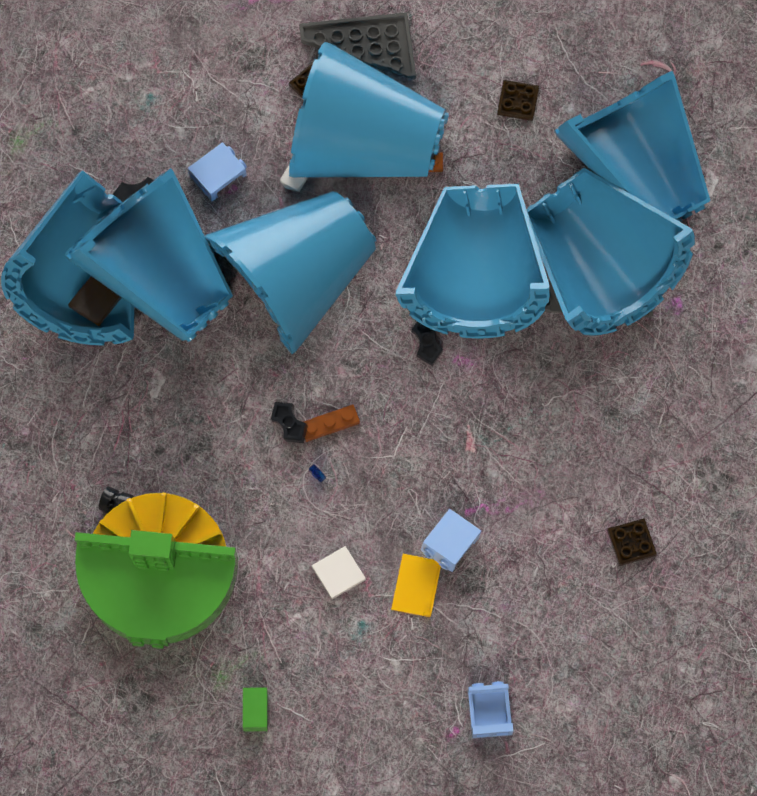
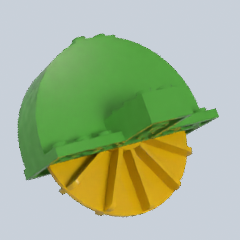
M162 492L128 498L99 521L93 534L75 533V542L77 543L76 575L86 602L104 625L118 635L128 639L132 646L144 647V644H151L152 648L164 649V646H169L171 643L179 642L198 634L220 615L232 595L239 561L236 548L226 547L222 532L214 519L199 505L184 497Z

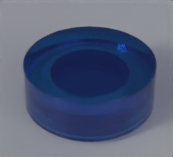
M315 464L308 468L317 481L322 483L326 479V476Z

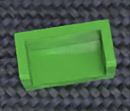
M267 687L243 688V731H268Z

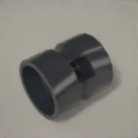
M107 486L101 495L99 510L109 513L128 498H133L134 495L126 492L119 493L118 489Z

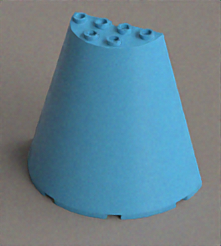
M324 42L318 51V59L314 60L303 93V105L301 109L299 108L291 148L293 156L289 164V176L293 178L428 177L429 171L434 169L435 160L433 156L434 154L438 155L439 142L443 138L444 125L448 121L449 113H446V109L333 44Z
M673 71L658 77L642 87L641 90L633 92L617 103L584 119L580 114L567 120L558 129L554 130L556 136L591 172L679 222L692 216V211L698 213L705 209L704 205L711 201Z
M171 168L112 210L106 218L101 219L65 253L68 260L182 341L187 340V342H190L197 336L196 332L203 330L208 325L206 323L208 319L209 321L213 320L218 315L217 311L229 305L228 300L233 297L179 181Z
M586 168L576 172L571 178L559 184L554 194H545L542 199L526 209L540 256L565 320L575 331L579 330L584 335H603L617 331L615 327L624 323L629 326L648 314L664 300L662 295L669 287L671 290L675 288L686 272L693 255L690 249L695 245V236L690 227Z
M82 170L5 264L1 276L2 291L5 298L12 301V308L23 319L46 333L51 330L58 333V338L86 345L102 346L105 342L110 341L114 344H120L133 340L135 309L133 305L121 298L100 326L68 306L69 302L91 275L68 260L65 253L88 230L123 203L112 194L107 195L105 193L106 189Z
M519 184L487 185L484 189H479L475 185L444 187L396 289L398 302L402 308H407L410 311V316L413 319L443 334L448 335V331L459 333V336L462 338L483 339L505 336L506 331L515 329V332H518L533 324L544 313L545 306L549 302L550 287Z
M334 191L205 235L213 255L220 254L223 257L225 256L263 301L272 320L280 325L277 327L280 341L291 354L298 350L376 250L375 242L377 241L364 223L365 218L360 211L356 212L351 200L348 197H342Z

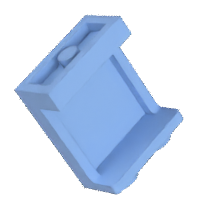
M222 142L189 166L188 174L211 201H214L218 198L217 193L240 175L243 178L246 176L247 166L243 160H238L235 157V152L230 146L227 147Z
M449 509L424 540L421 551L427 558L437 561L443 569L453 572L467 550L479 539L481 530Z
M497 681L493 682L492 685L484 686L483 683L472 684V687H468L472 738L508 736L513 734L508 684Z

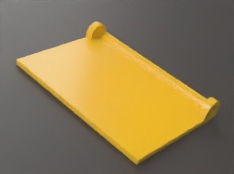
M408 554L402 555L391 610L431 617L441 569L437 561Z

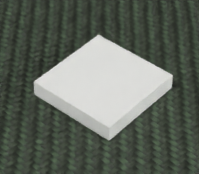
M346 546L312 565L314 572L331 599L338 597L366 580Z

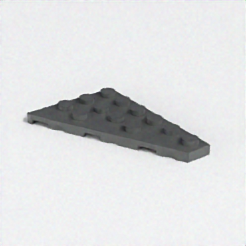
M407 12L299 24L301 43L320 49L324 42H328L368 65L416 79Z

